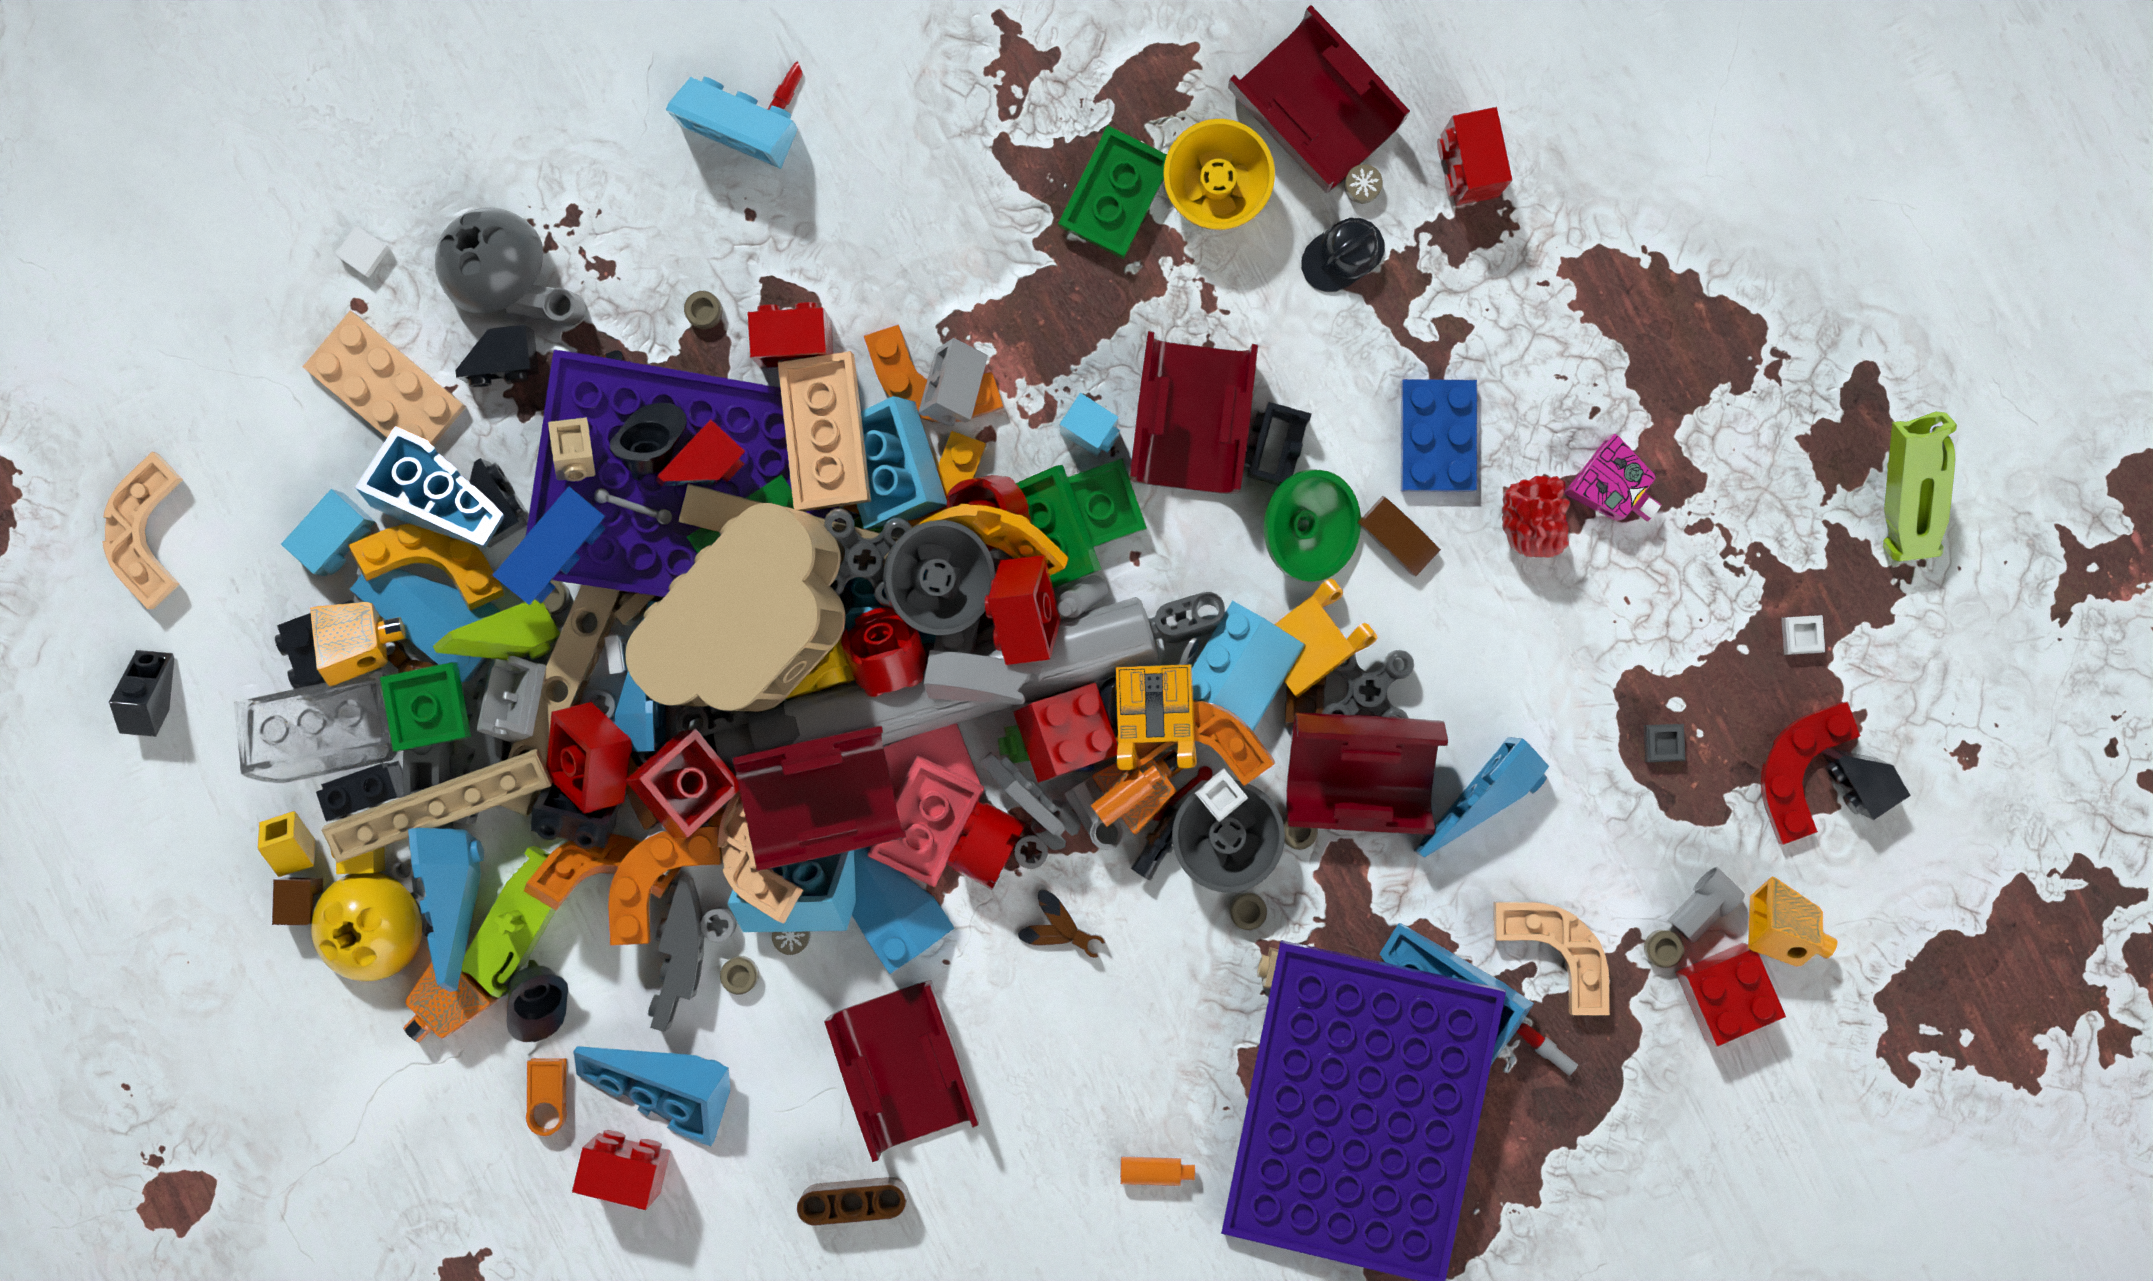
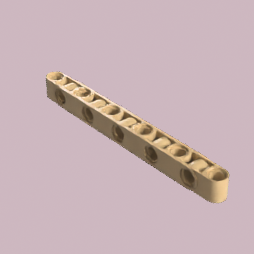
M581 585L545 669L533 736L513 743L508 759L538 748L545 766L547 765L551 712L580 704L605 646V637L609 636L616 620L614 613L621 608L618 602L627 594V591ZM588 613L595 614L598 621L597 627L591 633H587L582 626L583 618ZM563 681L568 687V695L563 701L559 702L554 697L553 689L556 683ZM542 790L500 804V806L528 817L532 813V808Z

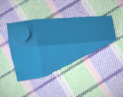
M396 426L355 487L369 506L401 521L482 548H486L504 519V515L479 490L472 486L450 462H447L427 440Z
M398 568L368 581L361 574L350 588L362 601L373 603L379 615L385 620L401 617L405 627L406 638L437 664L458 663L462 683L472 680L488 658L436 653L433 645L452 630L502 611L491 602L469 611L457 589Z
M649 601L646 610L658 601ZM628 671L616 709L615 722L613 723L631 738L632 752L659 751L666 744V705L648 697L635 683Z
M1508 737L1434 825V835L1427 834L1414 851L1422 857H1427L1521 799L1529 791L1532 794L1535 793L1546 781L1547 776L1544 773L1550 766L1523 738Z
M408 829L414 878L421 877L426 893L424 900L419 901L422 914L425 913L427 922L430 926H433L434 931L428 934L427 940L436 983L449 992L457 991L481 878L480 862L484 861L483 846L479 839L477 840L465 829Z
M870 847L854 850L856 903L852 916L888 973L891 974L921 954L955 927L933 895L914 883L903 872L868 857Z
M1398 923L1379 954L1389 964L1505 989L1506 995L1491 1065L1516 1033L1534 1005L1533 1002L1502 981L1402 923Z
M581 1046L575 1048L573 1054L576 1074L614 1097H620L624 1094L638 1105L637 1110L646 1116L653 1111L670 1121L667 1128L673 1132L712 1146L730 1094L729 1067L716 1060H707L696 1055Z

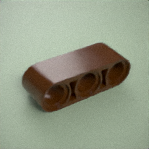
M895 1177L816 1183L810 1185L803 1192L797 1203V1213L802 1222L808 1225L892 1219L903 1212L909 1192L906 1184ZM885 1190H893L899 1195L900 1202L893 1206L887 1205L882 1201L880 1195ZM849 1193H855L860 1196L863 1205L860 1208L851 1209L844 1203V1196ZM812 1196L821 1198L825 1204V1209L821 1212L810 1210L806 1203L807 1199Z

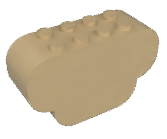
M772 503L756 504L747 508L738 517L729 520L721 528V536L712 546L705 547L696 555L694 559L695 564L686 574H681L672 581L669 586V593L661 601L652 604L643 615L645 619L637 626L628 640L625 657L630 676L652 700L664 705L712 706L716 709L728 711H766L779 705L841 638L845 627V610L840 597L830 587L840 568V549L836 539L813 515Z

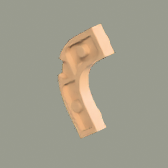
M151 452L118 484L108 500L103 518H106L105 541H102L108 563L119 580L147 609H154L180 584L154 557L146 541L145 528L148 516L156 505L183 481L176 471L156 452Z
M739 790L730 799L719 827L718 847H721L725 867L722 869L730 886L742 899L774 920L785 923L803 889L775 873L771 868L761 871L756 870Z
M1493 902L1494 940H1534L1545 942L1557 949L1563 957L1568 972L1569 1014L1610 1015L1607 959L1598 938L1577 916L1560 907L1542 902Z

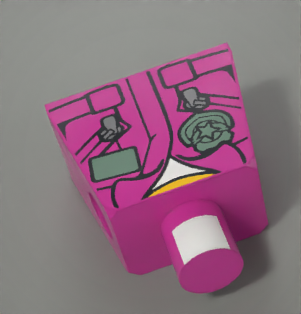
M1615 433L1605 438L1564 492L1570 498L1615 521L1624 519L1632 510L1648 522L1661 507L1658 501L1646 493V490L1656 478L1654 473Z

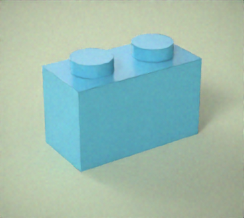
M1079 393L1060 423V434L1098 457L1102 450L1108 453L1120 435V429L1117 428L1118 416L1082 393Z
M330 489L281 545L313 574L320 576L332 575L345 564L346 558L344 556L350 551L349 544L370 535L371 531L369 529L375 521L345 493Z

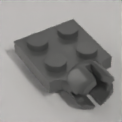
M990 752L980 762L1003 790L1033 816L1031 830L1051 849L1059 850L1066 847V840L1061 836L1065 830L1071 836L1078 834L1081 826L1078 815L1065 802L1060 800L1051 801L1043 790L1031 779L1028 780L1009 758L1005 757L1000 761Z

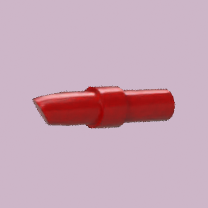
M798 61L792 65L781 85L779 84L773 94L774 98L767 110H770L771 106L784 110L786 105L790 104L795 94L794 91L803 75Z

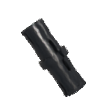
M1168 805L1166 812L1153 833L1149 832L1146 836L1148 841L1131 867L1133 871L1150 881L1167 852L1171 854L1174 849L1172 846V832L1178 810Z

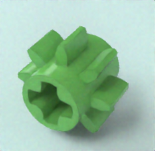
M1018 725L1004 727L1005 737L997 738L1000 756L1008 755L1013 763L1030 761Z

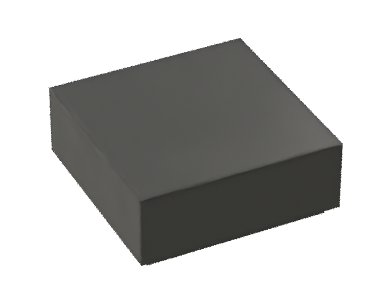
M1684 724L1643 725L1645 762L1685 761Z

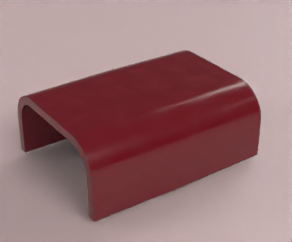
M1312 5L1306 9L1303 20L1286 39L1242 79L1239 80L1234 74L1229 79L1228 89L1325 193L1330 192L1340 184L1352 168L1363 163L1405 122L1410 113V110Z
M1148 331L1137 407L1130 481L1147 485L1220 494H1238L1240 492L1251 417L1258 344H1251L1249 350H1227L1164 342L1155 339L1154 332Z
M1296 712L1293 720L1286 786L1288 826L1434 835L1435 826L1431 809V794L1438 746H1448V736L1444 721Z
M882 726L809 740L733 758L757 871L906 838V833L901 828L882 742Z
M932 980L920 982L847 1007L826 1018L824 1023L872 1162L878 1161L881 1153L893 1146L966 1121H970L972 1128L979 1125L980 1118Z

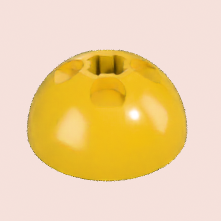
M1208 119L1187 128L1171 145L1164 164L1165 189L1174 208L1187 221L1209 230L1233 229L1252 220L1268 202L1275 182L1274 161L1267 144L1253 129L1230 119ZM1224 187V190H1214V188Z
M379 872L348 874L330 885L321 895L314 908L311 922L313 945L321 960L332 971L345 978L356 981L385 979L404 969L415 956L422 936L421 914L411 893L396 879Z

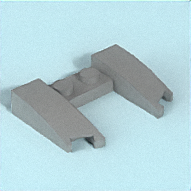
M992 558L993 564H994V569H995V575H996V572H997V569H998L1000 560H1003V559ZM979 619L968 628L957 633L936 635L934 649L929 652L924 680L928 698L1023 704L1025 697L1018 692L1028 677L1038 682L1043 677L1044 671L1041 666L1026 663L1005 665L1002 658L975 655L974 649Z

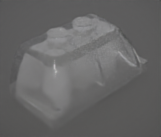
M379 671L360 675L334 686L322 683L234 702L241 774L247 778L263 782L288 783L393 760L397 752H393L380 681V677L387 675Z

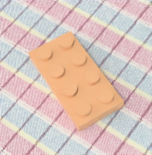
M351 310L302 366L387 438L396 426L427 440L434 446L467 407Z
M848 351L778 362L794 509L804 512L871 502L854 354Z

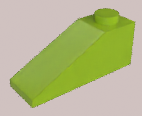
M534 600L531 605L524 602L452 630L435 643L433 648L436 653L500 660H508V656L524 658L529 655L531 660H535L552 650L550 644L560 636V632L544 603L540 604Z

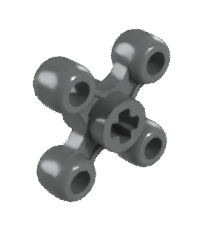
M831 510L824 519V527L836 540L843 544L845 549L844 558L840 562V568L835 578L837 583L832 589L839 596L849 580L855 577H862L871 582L876 600L883 606L891 607L887 596L882 594L884 588L883 560L898 540L891 536L892 530L900 527L907 532L912 528L910 523L902 518H892L884 525L882 532L878 536L864 538L856 532L854 519L847 510ZM837 518L846 521L845 527L841 530H836L832 527L833 521ZM863 549H868L870 556H873L874 559L867 560L865 566H859L858 559H853L854 555H861Z
M1394 650L1385 657L1380 669L1375 672H1367L1359 667L1356 654L1347 659L1343 667L1338 666L1332 671L1341 675L1347 681L1348 692L1346 697L1337 703L1327 705L1323 709L1322 714H1331L1333 711L1338 710L1343 715H1355L1360 710H1369L1376 716L1391 717L1395 715L1398 718H1409L1402 709L1390 704L1387 698V690L1392 682L1404 679L1413 672L1414 660L1407 651ZM1396 658H1401L1404 662V668L1400 672L1395 670L1393 666ZM1366 680L1370 681V687L1376 688V695L1369 696V702L1365 701L1366 697L1364 694H1359V687L1366 686Z

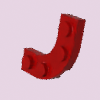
M1848 701L1834 704L1797 719L1788 725L1773 741L1774 745L1761 771V794L1778 844L1784 845L1818 832L1804 796L1803 777L1806 767L1814 756L1827 748L1861 736Z

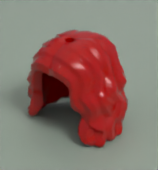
M1534 476L1530 480L1523 479L1518 483L1511 484L1510 489L1505 491L1502 499L1504 505L1502 507V528L1511 548L1526 557L1552 558L1563 553L1564 549L1569 546L1568 522L1565 520L1570 501L1565 498L1562 499L1566 488L1565 482L1558 476L1550 478Z

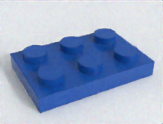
M1403 379L1401 381V491H1477V380Z

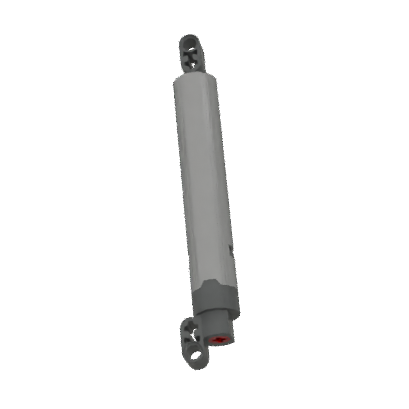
M1202 592L1168 602L1157 610L1155 617L1148 618L1142 601L1134 597L1084 612L1076 618H1063L1060 622L1050 660L1026 663L1043 667L1042 679L1038 682L1028 677L1018 692L1025 697L1024 703L1114 677L1116 676V667L1155 665L1158 661L1155 639L1161 638L1164 642L1178 643L1214 632L1224 617V602L1216 593ZM1204 605H1211L1217 609L1218 615L1211 620H1206L1198 615V610ZM1191 610L1194 625H1189V618L1186 617V611ZM1172 616L1175 622H1178V628L1173 630L1167 624L1166 619ZM994 639L975 644V655L1004 659L1002 651L996 650ZM926 663V667L922 672L923 680L918 685L913 687L906 686L896 691L883 693L877 697L868 696L865 690L854 680L844 685L830 687L783 701L776 707L766 711H737L738 713L733 715L734 721L732 722L725 719L730 716V711L720 710L712 706H688L677 714L675 728L678 733L688 730L692 720L703 718V727L699 733L708 744L715 742L718 756L736 777L733 762L735 757L878 726L883 728L882 742L885 745L1020 704L928 698L924 686ZM711 714L716 716L718 719L713 720Z

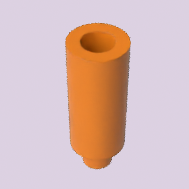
M1154 765L1144 773L1137 769L1090 806L1105 826L1108 827L1153 793L1155 790L1152 785L1160 780L1162 775Z
M1121 1157L1120 1184L1180 1186L1181 1180H1195V1165L1181 1164V1158Z

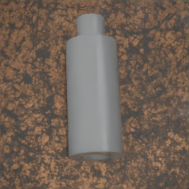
M1091 575L1064 592L1058 599L1057 610L1059 614L1068 618H1076L1106 597L1108 591L1106 582L1097 575Z

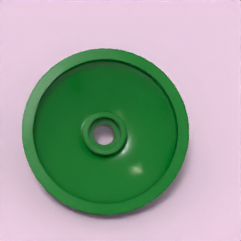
M1310 469L1290 476L1277 488L1270 499L1265 513L1264 539L1272 561L1284 574L1297 580L1316 582L1335 575L1348 563L1357 547L1361 532V526L1358 524V521L1361 519L1360 507L1351 487L1341 477L1332 472ZM1300 518V526L1298 528L1297 523Z

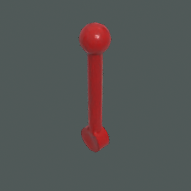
M1201 766L1197 771L1198 775L1181 788L1153 820L1160 821L1168 805L1173 806L1202 780H1210L1213 776L1212 769L1208 766Z

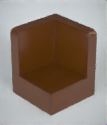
M284 877L273 879L272 925L311 924L313 894L323 892V877Z

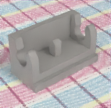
M955 338L935 350L918 414L928 416L948 426H954L956 419L965 423L970 421L988 355Z
M508 656L507 661L500 659L491 660L477 731L511 743L533 736L546 666L515 656Z

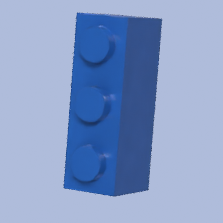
M568 487L493 573V576L528 605H531L534 600L542 604L556 586L551 581L561 570L567 575L581 557L576 551L585 541L592 545L604 532L606 527L601 522L605 519V516L572 488Z

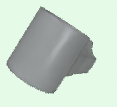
M533 285L522 298L506 307V312L560 322L565 325H575L584 318L586 304L579 295L564 288ZM569 298L571 302L570 310L567 314L561 316L558 311L559 304L563 299Z
M1092 777L1064 793L1096 847L1102 850H1111L1121 843L1124 831L1118 819L1112 823L1118 830V837L1113 843L1103 844L1097 839L1096 830L1103 822L1090 805L1102 797L1103 794Z
M1718 867L1710 869L1698 880L1693 888L1695 892L1667 920L1690 943L1694 944L1720 916L1724 917L1732 912L1745 897V893Z

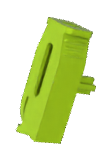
M1935 411L1907 422H1892L1884 504L1889 537L1883 540V548L1893 560L1899 562L1940 557L1943 554L1944 546L1941 542L1950 518L1956 462L1954 444L1949 435L1957 429V424L1945 412ZM1939 422L1943 423L1942 426L1933 427L1932 432L1930 433V429L1932 426L1938 424Z
M537 846L527 848L524 854L529 859L506 882L464 955L461 971L470 974L490 995L501 998L508 993V987L504 983L511 980L525 965L556 910L524 892L528 880L550 855V853Z

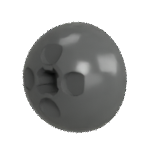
M479 208L457 217L442 233L435 252L436 275L444 293L455 305L473 313H491L502 310L517 302L533 286L543 262L542 242L534 227L519 215L499 208Z
M947 520L925 522L905 532L889 551L883 573L885 594L894 612L912 628L933 635L957 633L975 623L985 612V596L989 595L991 580L995 578L991 554L980 537L966 526ZM927 570L925 580H923L924 571Z
M1237 780L1234 781L1248 799L1223 820L1218 822L1193 792L1179 808L1173 825L1172 840L1174 852L1183 870L1201 886L1218 892H1239L1258 885L1275 869L1284 848L1285 831L1283 820L1274 802L1257 787L1251 784L1243 786Z

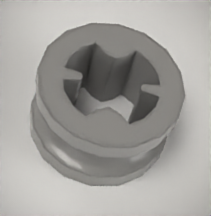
M598 689L589 692L584 697L582 704L592 702L594 699L601 700L600 695L606 698L605 705L609 707V711L603 713L612 720L615 717L618 706L616 696L607 690Z
M1036 835L1022 837L1015 847L1017 862L1027 869L1040 867L1048 856L1047 845ZM1029 841L1036 842V848L1042 851L1040 859L1034 858L1035 862L1026 861V855L1021 853L1022 845L1024 844L1028 847L1027 842Z
M723 907L710 910L703 916L701 921V931L704 937L712 942H722L730 938L737 926L733 913ZM713 915H718L720 920H727L728 927L723 928L726 932L725 934L719 935L718 930L710 929L709 923L714 921Z

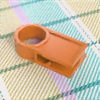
M531 1058V1060L527 1061L526 1122L529 1129L536 1135H552L566 1122L567 1058ZM540 1103H550L557 1109L559 1121L554 1128H542L535 1121L534 1111Z

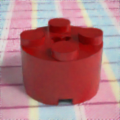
M990 475L963 480L953 486L946 496L948 498L946 509L959 506L960 504L983 505L1002 509L1015 515H1022L1031 521L1027 500L1022 490L1008 476ZM985 544L989 552L999 550V548Z
M892 607L877 608L861 614L855 619L856 625L849 632L847 628L843 632L841 644L856 683L865 690L868 696L877 697L883 693L896 691L906 686L913 687L923 680L922 672L926 667L927 655L919 632L900 619Z
M978 802L974 811L969 815L962 829L963 834L958 843L955 844L946 864L951 866L952 870L993 890L1000 877L999 874L1006 865L1026 822L988 803L982 804Z

